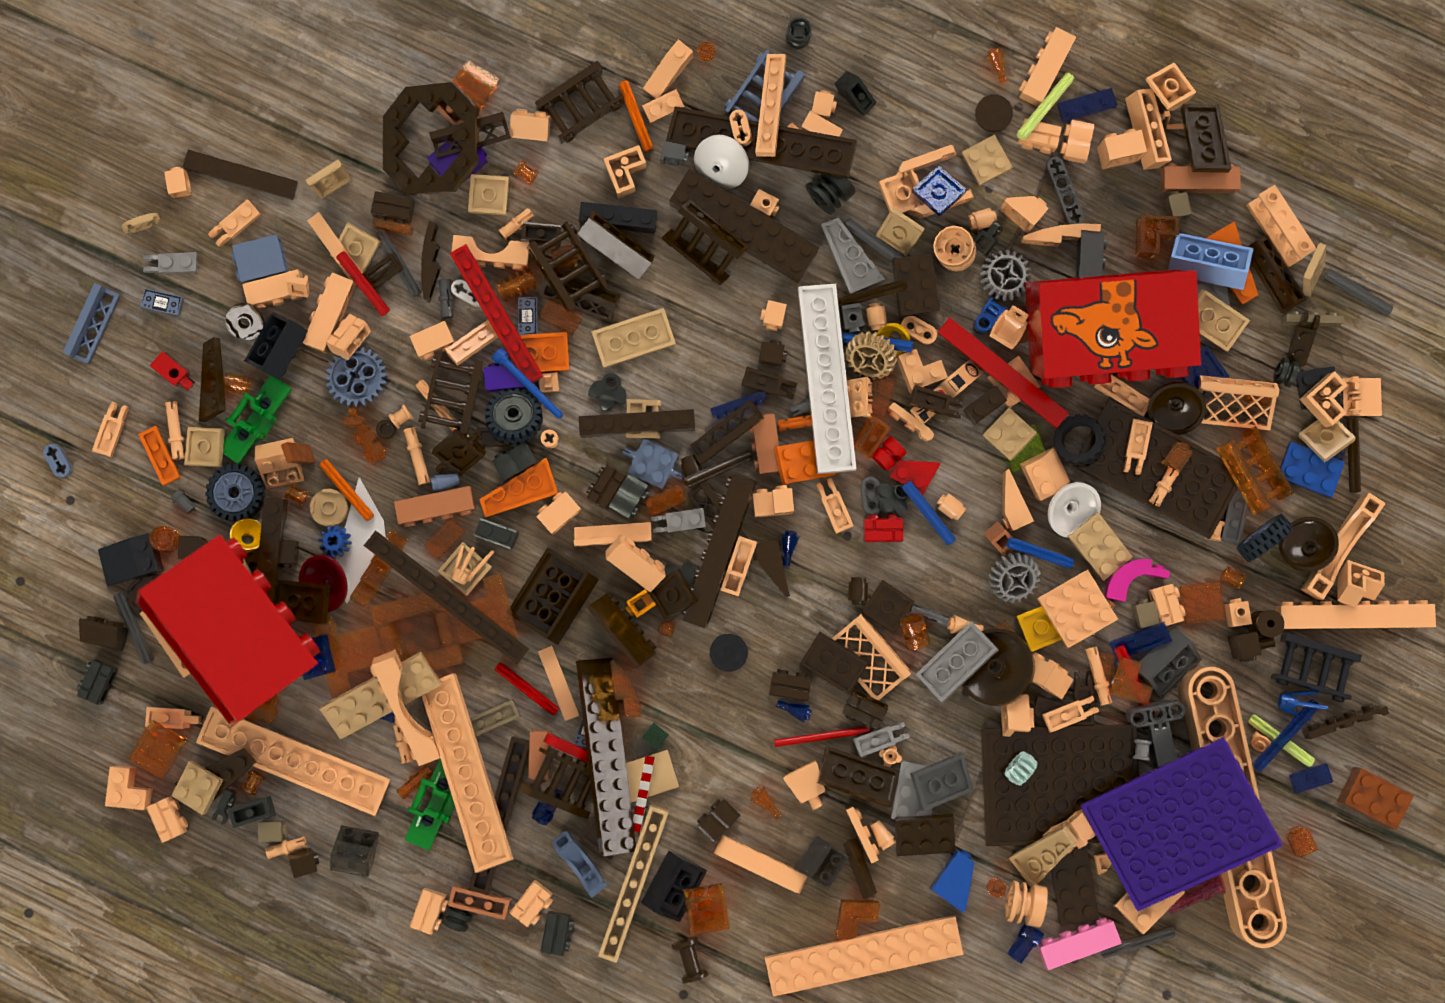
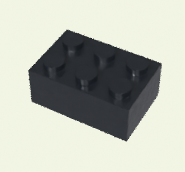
M272 311L244 362L280 380L286 373L289 363L295 357L300 344L304 341L308 330Z

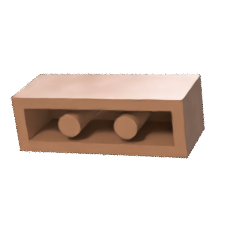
M775 414L763 415L764 419L749 430V433L754 435L751 447L752 452H756L757 459L754 460L755 471H759V475L779 473L774 448L779 446Z
M455 884L452 887L448 906L502 920L507 918L512 898L490 892L488 895L468 890L469 887Z

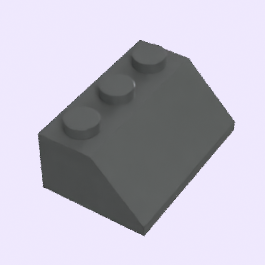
M1174 628L1143 659L1139 660L1134 667L1138 676L1162 699L1202 658L1191 640Z

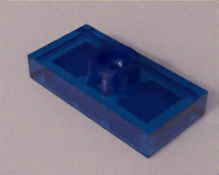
M1327 763L1289 774L1294 793H1300L1333 782Z

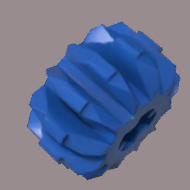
M335 525L334 528L328 526L327 532H321L324 538L318 539L319 542L323 543L319 548L325 550V555L331 554L332 558H336L337 554L340 557L344 556L343 550L349 552V548L346 546L352 545V542L347 540L351 537V534H345L346 528L340 529L338 525ZM334 538H336V541H338L337 545H334Z

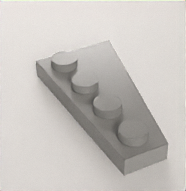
M839 217L821 224V229L849 294H854L885 281V278L875 268L876 266L869 260L864 250L857 244Z

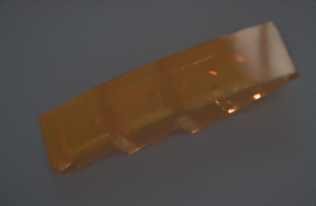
M393 530L386 537L401 550H403L408 541L407 538ZM374 555L370 565L360 578L359 584L350 595V599L367 608L392 567Z

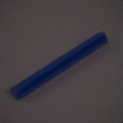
M1310 700L1308 702L1312 704H1319L1315 700ZM1304 707L1252 763L1253 770L1260 773L1318 709Z

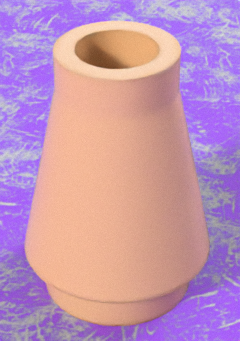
M880 820L870 826L878 847H881L883 851L896 843L894 840L895 836Z

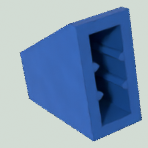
M962 849L961 852L955 850V853L952 854L930 886V889L964 913L967 907L974 862L970 860L972 856Z

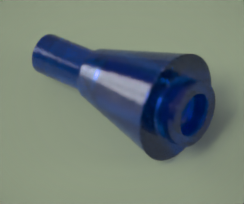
M786 530L785 533H781L784 553L783 566H790L791 556L800 536L797 535L796 531Z
M778 700L776 705L777 708L787 711L802 723L805 720L809 721L812 714L810 705L788 704Z

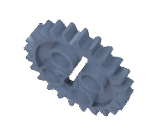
M364 347L360 351L357 349L349 360L333 356L335 363H328L332 368L325 370L330 374L325 377L326 381H329L326 387L331 389L329 391L330 395H335L334 399L336 401L340 400L341 405L347 402V406L351 408L354 403L356 408H359L360 403L367 407L366 401L369 400L373 404V397L379 399L380 397L377 393L385 392L381 386L387 385L386 381L383 380L388 378V375L383 373L387 368L382 366L384 364L383 360H378L379 355L377 353L373 355L371 349L367 353ZM351 362H357L354 368H349ZM368 370H374L370 377L365 376ZM348 378L346 384H339L341 379ZM364 386L363 392L356 393L358 387Z

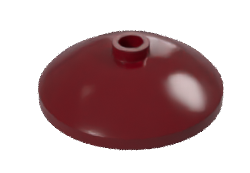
M326 555L310 557L303 563L299 572L298 582L331 585L328 612L338 609L344 603L348 591L347 578L340 564Z

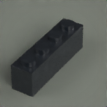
M581 202L579 223L581 226L591 212L594 211L619 230L655 234L657 210Z

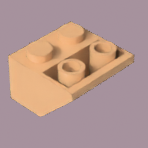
M293 438L255 446V462L266 489L304 481L301 464L287 463L281 444L286 442L295 443Z

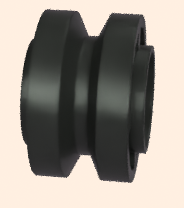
M1282 358L1274 372V383L1281 384L1284 382V386L1290 388L1297 379L1299 362L1292 361L1289 363V359Z
M447 906L445 912L448 916H443L441 922L452 930L467 932L469 926L466 922H471L473 916L466 910Z

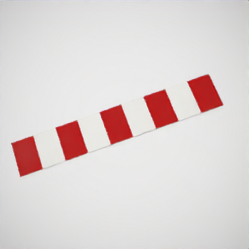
M645 756L633 816L634 832H641L655 757Z

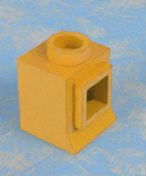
M644 589L626 601L628 606L625 608L631 617L635 615L638 618L657 605L647 590ZM642 599L646 607L638 611L634 603Z

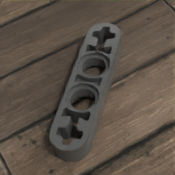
M1052 157L1046 163V171L1067 225L1082 224L1084 214L1065 164L1060 157ZM1053 162L1055 164H1059L1057 168L1059 175H1057L1056 177L1053 176L1057 173L1055 168L1050 167L1053 164ZM1058 179L1066 181L1067 185L1065 188L1057 186L1056 182ZM1070 196L1073 199V204L1070 206L1065 205L1063 198ZM1076 207V209L1073 210V213L1075 216H1079L1077 223L1075 222V220L1071 221L1070 218L1073 216L1072 211L1067 212V210H1071L1072 208Z

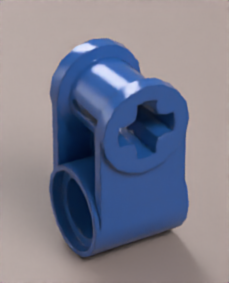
M991 297L974 321V331L978 334L987 333L1006 310V307L1000 306ZM984 320L987 323V328H982L979 325V321Z

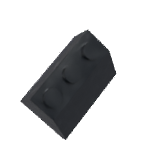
M668 851L641 903L657 914L680 922L707 870L681 855Z

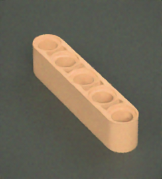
M724 835L721 836L714 851L716 855L798 894L801 893L808 875Z

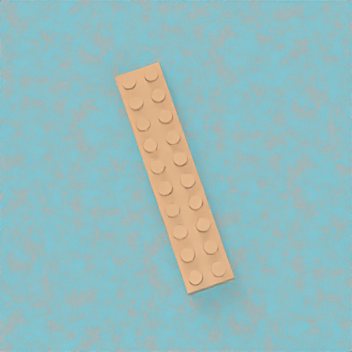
M455 673L440 678L441 686L422 695V699L475 873H479L511 861L513 856L458 678Z
M213 706L209 710L196 743L227 756L245 748L257 762L254 767L374 816L378 813L391 781L390 778L245 719L231 728L218 709Z
M952 915L766 956L765 962L774 997L964 954L956 917Z

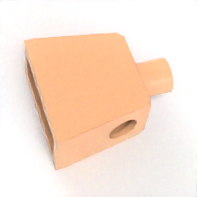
M815 760L782 776L800 803L809 801L813 810L823 806L819 794L825 792L824 785L817 783L820 771Z

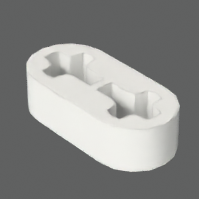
M456 280L452 283L451 291L457 298L472 306L480 307L477 301L474 302L473 297L470 296L472 291L464 280ZM461 285H463V288L467 291V293H464L462 291L457 293L456 286L460 287Z

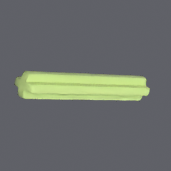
M1257 715L1250 716L1248 719L1250 725L1306 766L1311 767L1315 762L1314 757Z

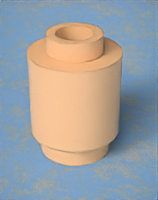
M990 208L973 212L968 216L971 230L979 231L986 229L993 222H997L996 213L994 210L991 211Z
M881 303L869 304L870 308H866L868 325L871 327V331H878L881 327L888 324L885 306H881Z
M949 493L947 496L943 494L937 501L939 505L937 509L951 519L958 520L966 510L963 507V503Z

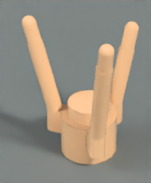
M461 545L451 578L463 585L467 581L471 582L473 576L494 554V550H491L469 574L470 570L466 567L475 548L471 547L463 565H460L464 545Z

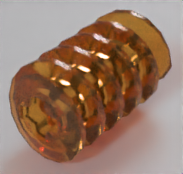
M530 267L529 273L522 269V276L515 272V279L508 275L507 282L503 277L501 278V284L496 280L494 281L500 297L508 302V295L515 299L516 292L519 296H522L523 289L527 294L530 293L529 287L534 291L537 290V284Z

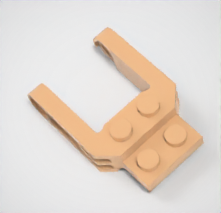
M953 145L904 161L895 176L878 182L889 213L894 207L903 214L908 213L918 219H922L964 204L974 198L971 189L960 194L954 193L926 203V197L918 177L914 173L956 156Z

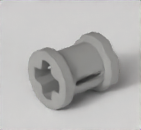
M1134 739L1136 748L1132 759L1150 761L1149 748L1152 745V741Z

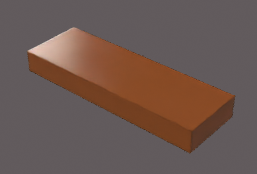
M291 442L281 444L287 463L305 465L316 463L310 445Z

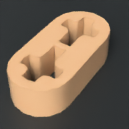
M735 110L730 115L733 136L742 147H745L752 141L749 121L743 110ZM737 116H741V118H742V119H741V124H742V125H740V126H739V124L737 123V121H735V120H737ZM740 131H743L744 134L746 135L744 141H742L741 138H740V137H741V132H740Z

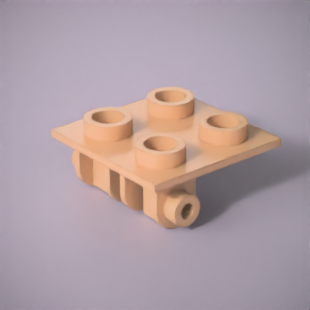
M1358 376L1342 378L1348 385L1343 389V409L1347 412L1344 416H1382L1381 378H1359Z
M868 377L847 380L851 418L871 417L873 413L872 404H868V402H873V400L868 399V397L873 396V394H870L872 393V382H870Z

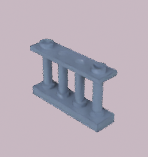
M767 49L764 54H759L755 61L757 64L733 100L729 99L725 104V116H730L735 110H743L737 106L742 96L761 108L762 99L747 89L753 81L763 87L764 78L759 76L758 73L763 66H766L767 54H770V50ZM799 69L796 74H790L785 71L784 79L787 80L788 86L785 90L783 89L781 112L804 80L805 73ZM743 110L748 120L759 122V119Z

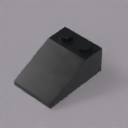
M146 533L98 549L107 587L164 572L155 534Z

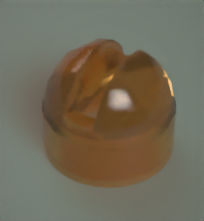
M665 621L660 624L657 631L671 638L674 627L672 623Z

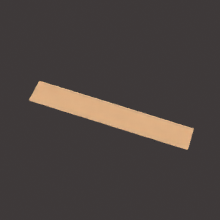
M318 212L307 220L348 279L353 280L336 259V256L345 251L353 262L354 260Z
M550 646L538 651L564 720L567 721L579 716L553 647Z

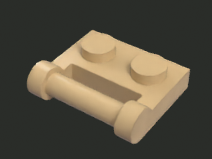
M627 399V413L646 412V406L652 407V412L659 411V407H661L660 400ZM626 433V438L660 439L661 433Z

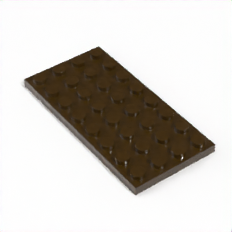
M1108 399L1097 419V422L1101 424L1106 434L1107 443L1105 444L1104 453L1102 452L1100 454L1101 457L1098 460H1094L1093 464L1089 465L1088 463L1083 467L1079 465L1073 467L1207 539H1211L1246 471L1153 422L1141 474H1135L1138 459L1134 458L1131 459L1129 472H1124L1125 454L1132 420L1152 421ZM1091 430L1078 455L1087 453L1092 449L1096 440L1093 430ZM1170 467L1173 468L1171 475L1174 470L1178 471L1179 475L1171 486L1172 490L1166 494L1159 507L1155 505L1157 499L1154 504L1149 499L1155 492L1158 481L1162 480L1167 468Z

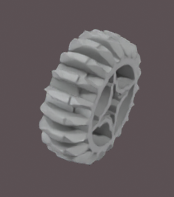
M999 250L997 255L994 253L990 255L991 259L986 258V264L981 266L985 271L980 272V276L985 278L981 279L980 282L983 284L987 283L983 289L991 290L988 293L989 296L995 293L996 300L1000 295L1002 296V301H1005L1007 296L1010 301L1014 299V295L1019 298L1021 296L1020 292L1025 293V282H1029L1027 280L1032 278V275L1026 274L1031 271V268H1025L1028 261L1022 263L1023 255H1020L1018 258L1015 257L1016 251L1009 255V250H1006L1003 255V252ZM998 262H1008L1005 268L993 267ZM1013 265L1019 270L1020 278L1013 272ZM1008 269V278L1003 282V273ZM991 273L998 279V286L993 282ZM1006 283L1019 284L1013 289H1004Z
M1008 552V557L1006 558L1001 555L1002 560L1000 562L995 560L996 567H991L993 572L989 573V585L992 592L1005 602L1009 600V602L1014 603L1015 599L1021 602L1022 597L1028 599L1027 595L1029 593L1034 594L1032 589L1038 588L1036 583L1040 582L1039 575L1041 573L1037 563L1025 553L1015 552L1012 555V553Z

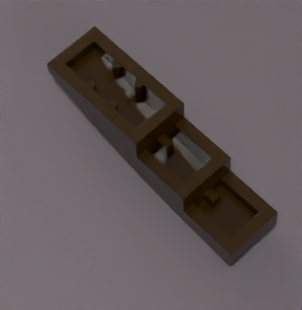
M430 221L428 222L421 258L423 298L428 303L431 301L442 268L440 264L435 263L440 246L438 243H434L439 227L436 223Z

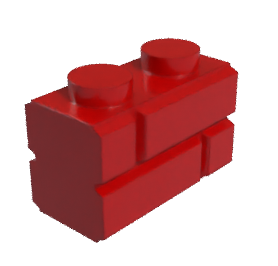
M868 515V519L863 520V542H903V518H898V515H887V518L879 519V515Z

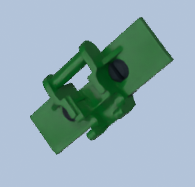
M269 376L255 398L244 392V397L231 416L225 419L234 428L224 441L223 454L240 465L254 443L258 442L259 439L263 441L278 419L275 417L277 415L276 412L292 388L280 380ZM252 401L250 407L253 409V412L246 422L241 420L236 423L246 406Z
M441 758L431 780L421 777V784L411 807L409 806L407 811L415 814L405 841L428 851L432 847L442 822L444 821V823L449 824L455 808ZM427 787H433L432 797L424 811L418 809Z

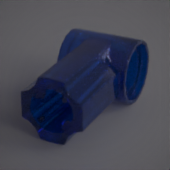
M1026 923L1020 929L1019 937L1007 952L1009 956L1021 964L1032 948H1035L1044 936V933L1038 928L1028 926Z

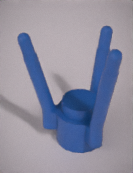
M1311 690L1285 691L1284 694L1281 693L1278 699V708L1282 709V712L1308 721L1311 720L1310 717L1292 709H1295L1296 706L1327 710L1328 706L1299 702L1297 698L1293 697L1318 694V692Z

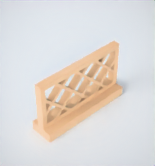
M1199 375L1198 390L1201 393L1203 391H1211L1214 397L1205 402L1206 408L1211 414L1204 418L1201 423L1262 430L1271 429L1276 398L1280 390L1277 383ZM1225 393H1230L1234 398L1224 404L1219 397ZM1244 395H1250L1253 400L1244 406L1239 399ZM1263 397H1270V404L1263 408L1258 401ZM1218 399L1222 407L1213 412L1208 405ZM1237 401L1242 408L1232 414L1227 407ZM1256 403L1261 410L1252 416L1247 409ZM1226 409L1230 417L1220 420L1216 415ZM1245 411L1250 418L1244 422H1239L1236 416ZM1264 413L1267 416V423L1258 424L1255 419Z
M862 613L832 638L835 641L837 639H846V648L848 647V640L859 641V651L853 652L859 656L872 655L871 666L865 668L871 669L870 680L861 679L860 677L858 682L871 697L880 700L912 673ZM853 625H856L860 630V638L848 637L849 629ZM862 641H868L873 645L872 653L861 652ZM874 656H882L885 659V668L873 667ZM873 669L884 670V681L872 680ZM895 671L899 678L895 682L886 681V672ZM872 683L883 684V692L878 696L871 690ZM885 684H890V686L885 689Z

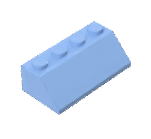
M1177 233L1168 270H1196L1197 281L1243 290L1253 248Z

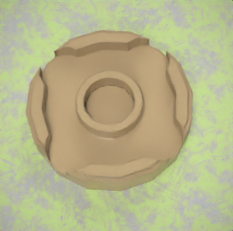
M150 213L128 220L121 227L126 234L129 233V230L130 233H135L148 229L152 226L153 222L158 224L161 220L158 213Z
M334 489L321 490L313 496L310 502L311 516L318 524L326 527L341 524L349 511L346 497L340 491Z

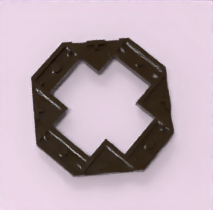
M453 82L409 86L403 89L383 115V170L406 195L456 192L478 165L477 143H479V127H477V116H479V108ZM444 100L463 121L452 135L463 150L442 176L432 166L428 165L418 178L399 157L409 144L408 139L399 131V128L419 103L429 112L433 113L441 101Z

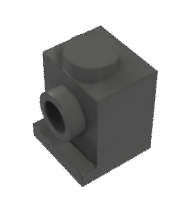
M667 141L663 142L660 164L664 165L665 161L673 166L687 163L689 152H686V145Z
M861 303L842 306L840 310L844 331H849V333L860 332L864 327ZM855 315L857 320L851 321L850 316Z

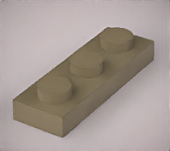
M1289 311L1281 317V325H1299L1302 314H1299L1298 311ZM1307 312L1309 318L1306 326H1311L1312 320L1315 315H1318V312ZM1335 312L1319 315V326L1338 327L1344 324V316H1337Z
M512 699L473 716L470 720L475 736H479L521 716Z

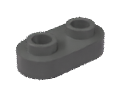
M871 476L866 477L860 485L862 505L867 514L876 515L880 512L878 503L881 497L875 492V488L880 483L878 479ZM868 483H871L873 485L872 490L867 489L866 486ZM870 502L875 503V509L869 508Z

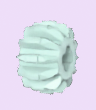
M1020 752L1009 763L1005 776L1012 783L1022 785L1034 773L1037 761L1030 754Z

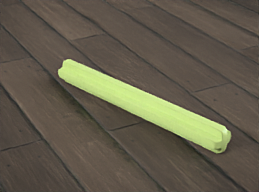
M1065 73L1017 133L1018 138L1025 140L1073 82V75Z

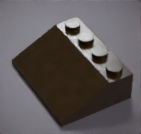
M547 547L507 613L546 639L559 645L599 579Z
M605 594L587 606V608L635 667L639 668L656 654L655 649L657 647L650 639L646 641L642 636L645 632L638 624L634 626L631 623L632 617L626 609L622 611L617 606L620 604L613 594L611 596Z

